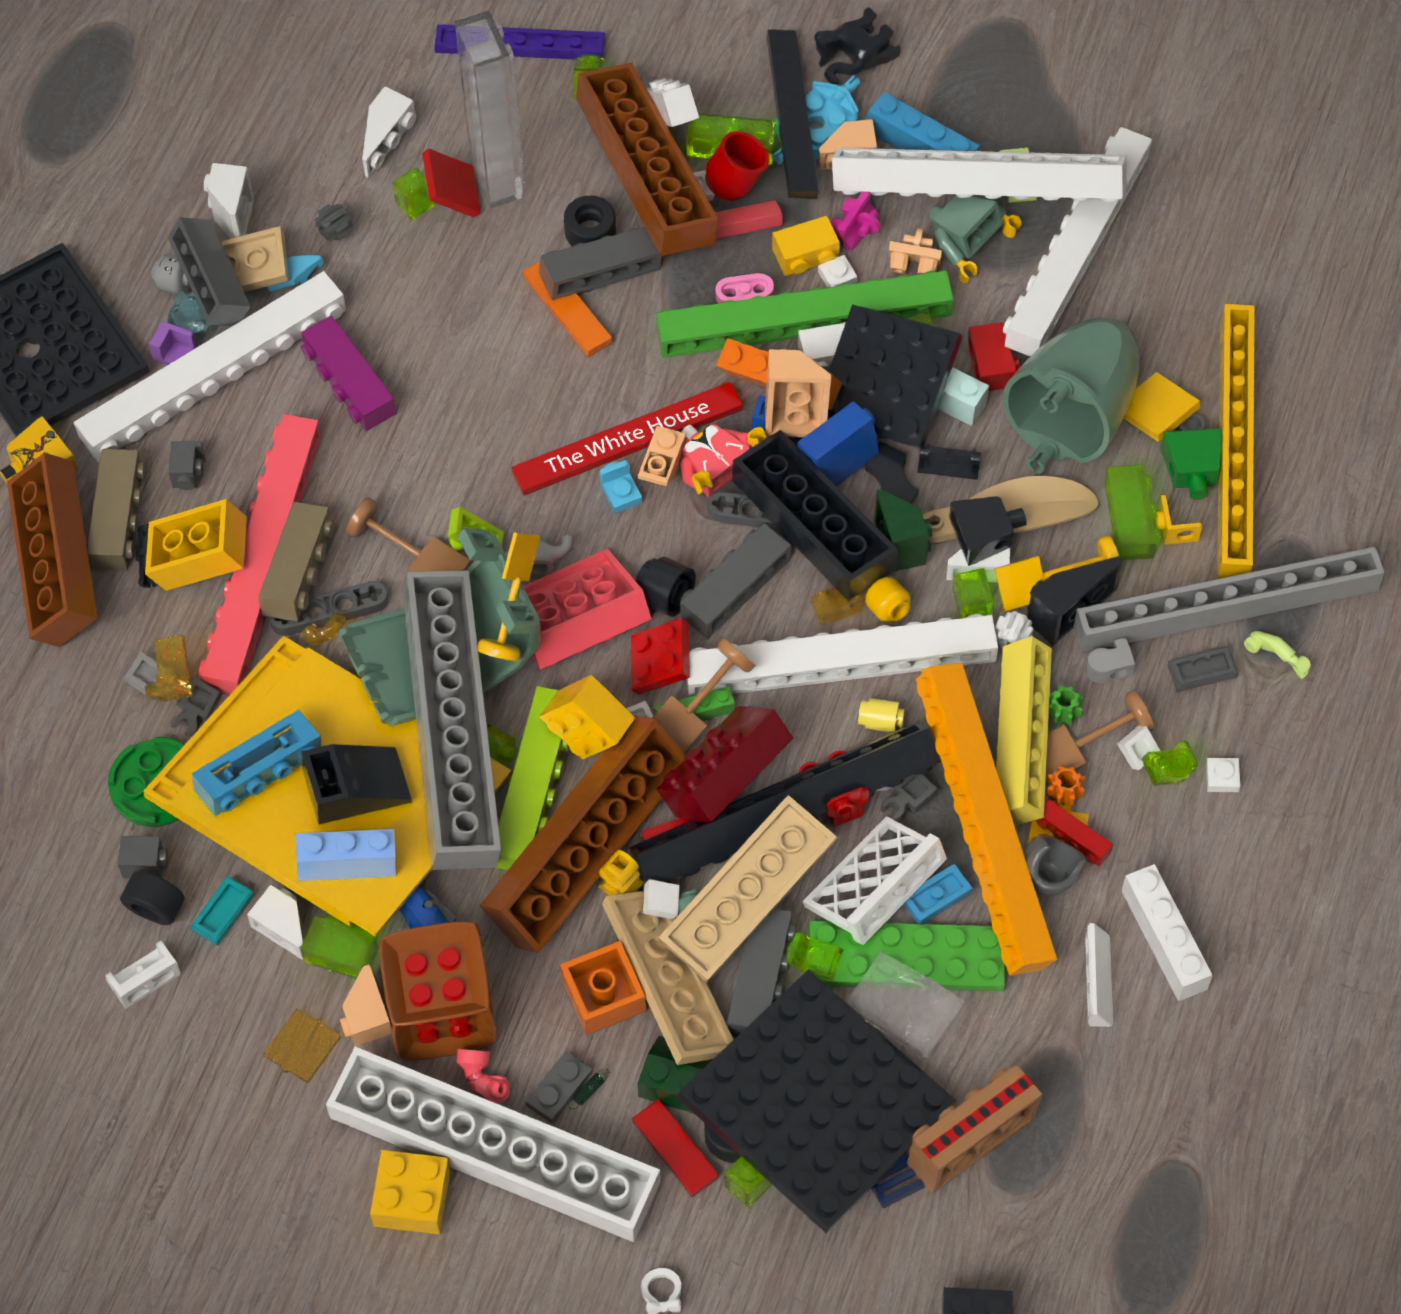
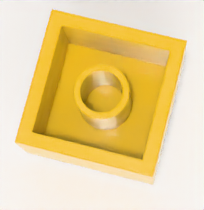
M592 675L558 690L539 716L547 724L548 729L557 734L569 746L570 750L582 759L617 745L635 719Z
M381 1150L370 1211L373 1226L440 1235L451 1172L448 1158Z

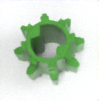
M1058 685L1057 691L1050 693L1049 716L1054 718V724L1061 722L1065 723V725H1071L1072 719L1075 720L1076 717L1081 718L1083 709L1080 706L1083 704L1084 697L1079 696V693H1075L1073 686L1064 688V686Z

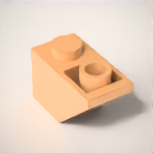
M873 119L844 122L819 148V170H833L832 157L838 148L877 149Z
M656 426L640 468L638 479L668 486L678 475L682 460V448L686 444V433Z

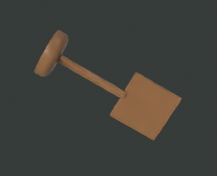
M367 497L359 505L346 528L348 535L358 537L369 526L416 556L417 558L407 572L464 571L471 562L469 558L432 536L421 551L376 523L372 519L377 511V503L370 497Z
M723 637L717 643V649L728 659L686 708L671 695L652 717L658 721L683 753L707 726L693 714L704 698L733 664L744 672H750L756 666Z
M1135 690L1125 695L1124 701L1129 713L1076 741L1073 740L1065 725L1048 733L1045 786L1048 785V774L1053 775L1054 772L1057 773L1058 766H1064V768L1068 769L1074 766L1075 770L1086 765L1087 762L1081 754L1079 747L1133 720L1136 726H1147L1149 731L1154 729L1152 718Z

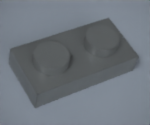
M565 1051L526 1100V1106L553 1124L592 1075V1069Z

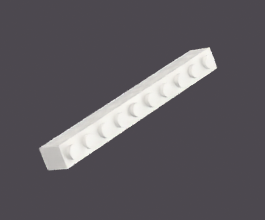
M1120 127L1115 137H1109L1104 150L1106 152L1105 155H1126L1127 189L1124 197L1115 202H1104L1101 198H1089L1086 201L1074 200L1071 209L1073 212L1071 215H1065L1060 227L1062 232L1060 235H1054L1049 246V255L1044 254L1037 269L1039 273L1037 276H1031L1026 287V296L1021 295L1014 310L1016 314L1014 317L1009 316L1003 328V333L1006 334L1005 347L1031 356L1048 341L1149 157L1152 144L1151 138Z
M838 148L832 157L834 191H842L848 195L863 191L871 192L873 195H885L888 192L899 193L901 196L928 193V196L931 197L956 194L960 198L985 195L986 198L990 199L1014 196V198L1020 200L1029 199L1031 196L1043 197L1045 200H1057L1060 197H1067L1075 201L1101 198L1104 202H1115L1123 199L1127 189L1126 155Z
M324 271L76 420L74 425L79 439L97 462L100 461L102 449H121L130 442L138 441L148 431L164 425L171 417L181 411H187L194 403L206 396L215 394L222 386L231 381L238 380L253 367L264 364L276 353L290 348L293 343L302 338V331L331 315L335 320L338 319L346 311L343 293Z
M973 614L961 619L942 618L936 622L921 623L915 621L904 626L891 627L882 625L871 630L850 629L838 634L818 633L813 637L799 638L791 636L780 641L768 642L766 640H759L752 644L739 646L732 644L756 666L752 671L744 672L733 664L711 691L730 687L731 693L737 694L918 672L924 668L937 665L962 663L963 666L996 662L998 643L992 615ZM695 648L689 651L690 678L686 679L688 697L698 695L728 659L717 648Z

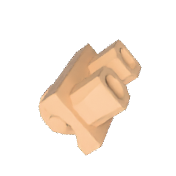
M917 228L915 236L904 235L903 243L890 241L889 257H891V271L901 274L906 273L908 261L919 262L917 275L936 271L937 266H941L942 250L931 249L933 239L923 238L924 229Z

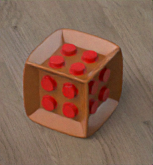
M466 921L440 923L397 931L380 939V963L389 1016L393 1024V1043L396 1054L400 1059L412 1061L457 1055V1049L481 1050L495 1044L497 1032L481 933L476 923Z

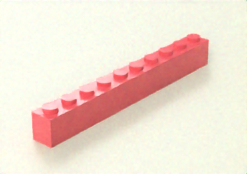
M283 414L280 425L276 424L274 428V445L272 450L267 451L265 457L266 471L264 476H259L257 482L258 496L256 501L251 502L249 508L250 522L248 527H246L244 568L234 571L232 579H227L225 583L224 597L226 598L223 606H219L216 612L215 633L211 632L208 637L207 650L209 652L206 660L202 659L199 666V677L202 678L204 683L220 691L219 693L230 695L249 673L266 616H262L258 596L293 502L301 503L321 439L318 420Z

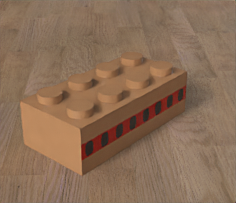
M1017 1064L1008 1071L1005 1068L999 1070L990 1079L991 1083L983 1089L976 1087L966 1095L964 1103L957 1108L954 1105L948 1107L938 1117L939 1121L931 1127L926 1124L913 1134L907 1165L925 1183V1187L931 1194H934L1035 1119L1043 1094Z

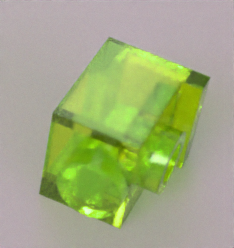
M417 167L393 181L395 202L411 220L436 206L435 202L429 200L426 178Z

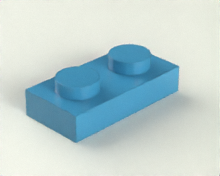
M953 864L925 881L903 905L917 924H923L972 894L973 888L956 865Z

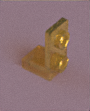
M175 635L155 640L154 645L159 678L156 679V684L145 686L146 698L167 702L192 696L185 637L183 635Z

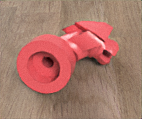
M457 1049L456 1062L463 1068L465 1078L470 1080L466 1084L472 1088V1091L496 1104L505 1102L510 1094V1084L507 1078L482 1073V1070L490 1063V1052Z

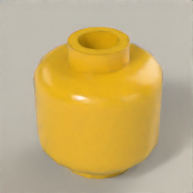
M883 577L868 588L865 603L879 620L885 623L897 622L908 614L911 596L896 579Z

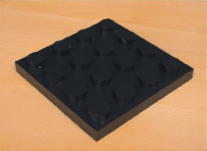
M852 304L828 373H831L842 382V386L832 410H828L827 420L854 401L861 409L866 408L871 412L875 419L874 429L878 437L923 449L963 336L958 332Z

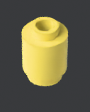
M870 698L869 701L861 700L858 725H864L865 729L892 733L896 731L897 727H903L905 709L899 708L900 702Z

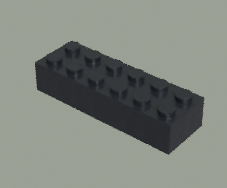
M781 430L733 460L732 482L848 601L868 589L878 579L886 577L896 570L898 548Z

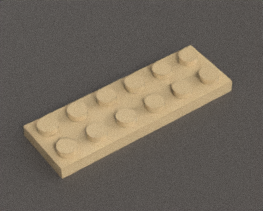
M788 795L658 937L659 941L708 983L837 840V836Z
M644 891L606 896L602 902L604 910L618 940L623 945L676 1064L681 1065L714 1059L734 1039L706 981L659 941L658 937L675 918L668 919L643 914Z

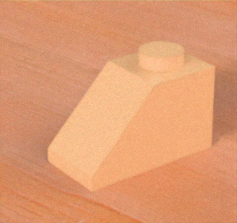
M370 964L363 966L342 1005L345 1017L339 1019L345 1038L352 1036L355 1047L392 1034L390 1021Z

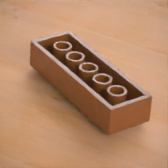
M44 452L8 480L7 487L29 638L60 647L98 619L74 463L73 461Z

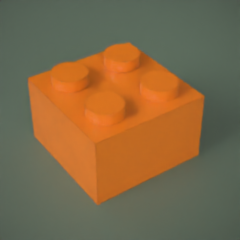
M621 941L560 964L561 980L586 1035L646 1012V996Z

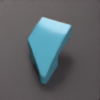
M320 255L287 257L289 281L267 286L266 288L272 292L297 285L298 282L303 284L308 281L307 277L316 267H322L324 259Z

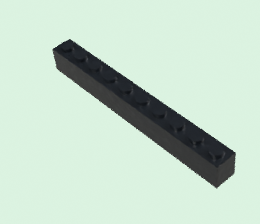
M917 721L734 801L712 822L691 820L631 846L629 849L633 859L639 866L638 872L641 874L640 877L644 884L649 879L671 883V880L680 876L688 877L698 873L701 867L710 863L718 864L729 859L730 854L739 850L788 795L817 819V816L827 812L826 804L834 797L860 787H865L869 790L870 798L878 789L885 786L894 787L901 784L904 778L910 775H921L929 772L933 765L940 763L928 728Z

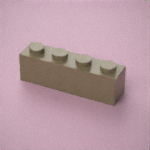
M101 450L87 544L91 569L128 570L129 559L134 558L135 544L132 541L133 532L137 533L139 525L136 507L142 504V489L139 486L140 480H145L146 464L141 462L138 450Z
M293 502L258 596L262 616L298 621L302 610L307 609L309 603L308 592L310 587L316 584L318 564L324 561L327 539L332 538L334 534L335 522L331 520L329 507Z

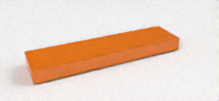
M540 261L522 271L523 278L587 357L612 344L611 335L576 293L551 300L539 275Z

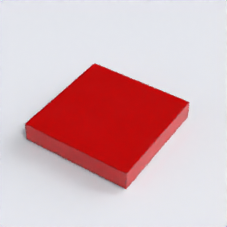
M429 148L423 152L429 200L474 218L481 213L473 166Z

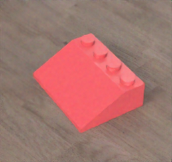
M608 548L523 586L540 619L542 644L531 657L540 670L553 666L574 654L582 653L587 648L608 641L620 633L637 628L642 623L651 620L643 589Z

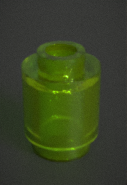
M487 724L490 758L502 765L505 762H511L517 752L515 738L491 724Z

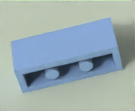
M394 829L296 833L298 881L396 877Z

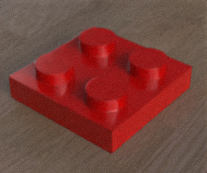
M679 618L631 635L632 691L640 695L690 678L688 621Z

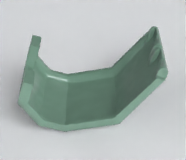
M463 528L458 538L469 559L475 560L467 571H469L477 645L484 638L498 640L503 622L508 631L505 642L518 647L521 652L519 661H510L478 651L484 695L521 669L542 644L539 616L521 583L516 601H508L513 580L502 579L507 556L496 536L484 529ZM405 609L351 622L346 628L341 629L338 635L346 651L350 653L349 657L358 676L362 677L361 682L370 700L378 701L374 702L373 706L381 722L395 726L416 720Z

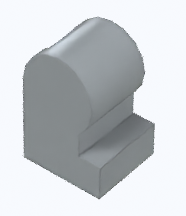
M1127 638L1114 640L1112 649L1096 648L1091 651L1086 665L1088 679L1095 683H1106L1133 677L1136 664Z

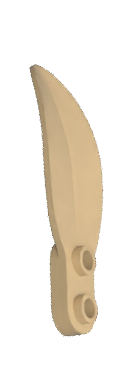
M1027 476L1005 481L991 486L970 498L998 496L1001 498L1006 512L1022 508L1026 516L1027 525L1013 529L1014 533L1044 528L1081 518L1094 512L1098 507V499L1090 489L1075 481L1053 476ZM950 507L929 511L923 515V518L929 519L930 523L939 522L936 526L931 525L932 537H929L931 543H939L957 538L949 519Z

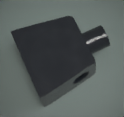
M998 496L953 501L950 504L949 519L968 566L1009 549L1013 544V529L1027 525L1024 510L1018 508L1006 512L1003 502Z

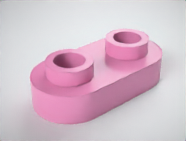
M762 273L724 278L717 283L715 288V297L718 303L727 300H746L755 296L767 297L774 294L773 280L768 275ZM757 290L763 291L762 293H755Z

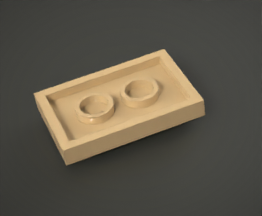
M280 226L220 241L244 292L289 281L284 231Z

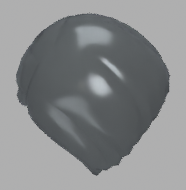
M1046 834L1034 837L1024 851V857L1035 891L1047 896L1058 895L1067 891L1078 879L1086 862V857L1079 850Z

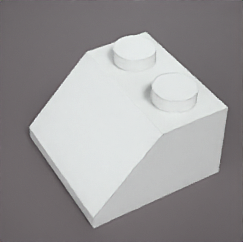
M213 163L210 174H206L204 179V191H207L209 194L208 208H212L214 220L230 239L246 235L254 204L248 169L245 166Z

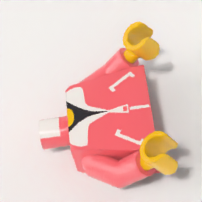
M692 425L686 426L681 431L686 433V444L682 448V460L680 462L683 483L696 489L697 494L704 492L708 498L732 480L733 460L768 438L764 429L757 427L747 433L726 428L721 429L717 425H710L700 433Z

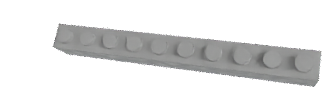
M1370 547L1077 608L1074 629L1083 653L1096 648L1112 647L1114 640L1125 637L1128 643L1379 591L1385 572L1376 547Z

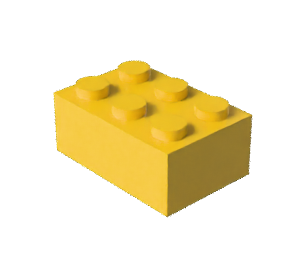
M224 499L149 522L145 574L165 591L243 569L247 516L228 499Z

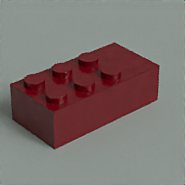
M738 706L718 727L711 729L705 735L706 739L697 748L690 750L685 755V760L677 768L669 771L664 776V781L656 790L675 817L712 822L792 741L793 736L775 709Z

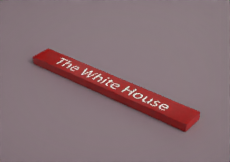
M730 381L512 466L511 471L523 496L649 447L656 426L681 432L688 425L698 428L742 411L743 404Z

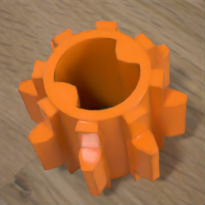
M1058 766L1057 773L1054 772L1053 775L1048 774L1047 783L1051 786L1047 788V796H1051L1052 799L1055 798L1058 806L1062 805V803L1074 806L1075 799L1084 797L1085 789L1081 786L1084 785L1085 776H1081L1080 773L1077 774L1074 766L1070 767V769ZM1061 784H1068L1071 787L1065 788L1062 787Z

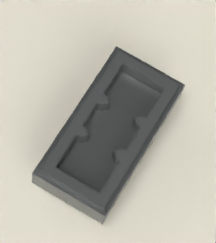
M1228 646L1168 661L1167 665L1177 692L1237 678L1238 674Z

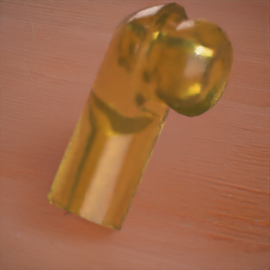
M334 612L324 627L318 629L316 625L310 624V626L303 630L302 635L308 640V644L317 646L334 639L346 623V618L343 614Z

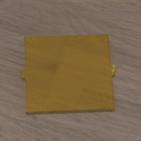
M296 1009L263 1053V1056L282 1067L284 1073L290 1072L306 1083H309L341 1036L324 1026L320 1019L314 1020Z

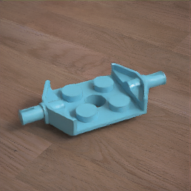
M851 76L841 86L814 81L812 83V90L805 96L809 125L814 122L823 124L822 128L813 129L810 127L814 159H819V148L844 122L858 120L859 110L851 97V93L860 86L861 82L858 78L855 79V76ZM775 119L774 129L780 139L778 119ZM782 147L772 155L773 160L777 164L783 162Z

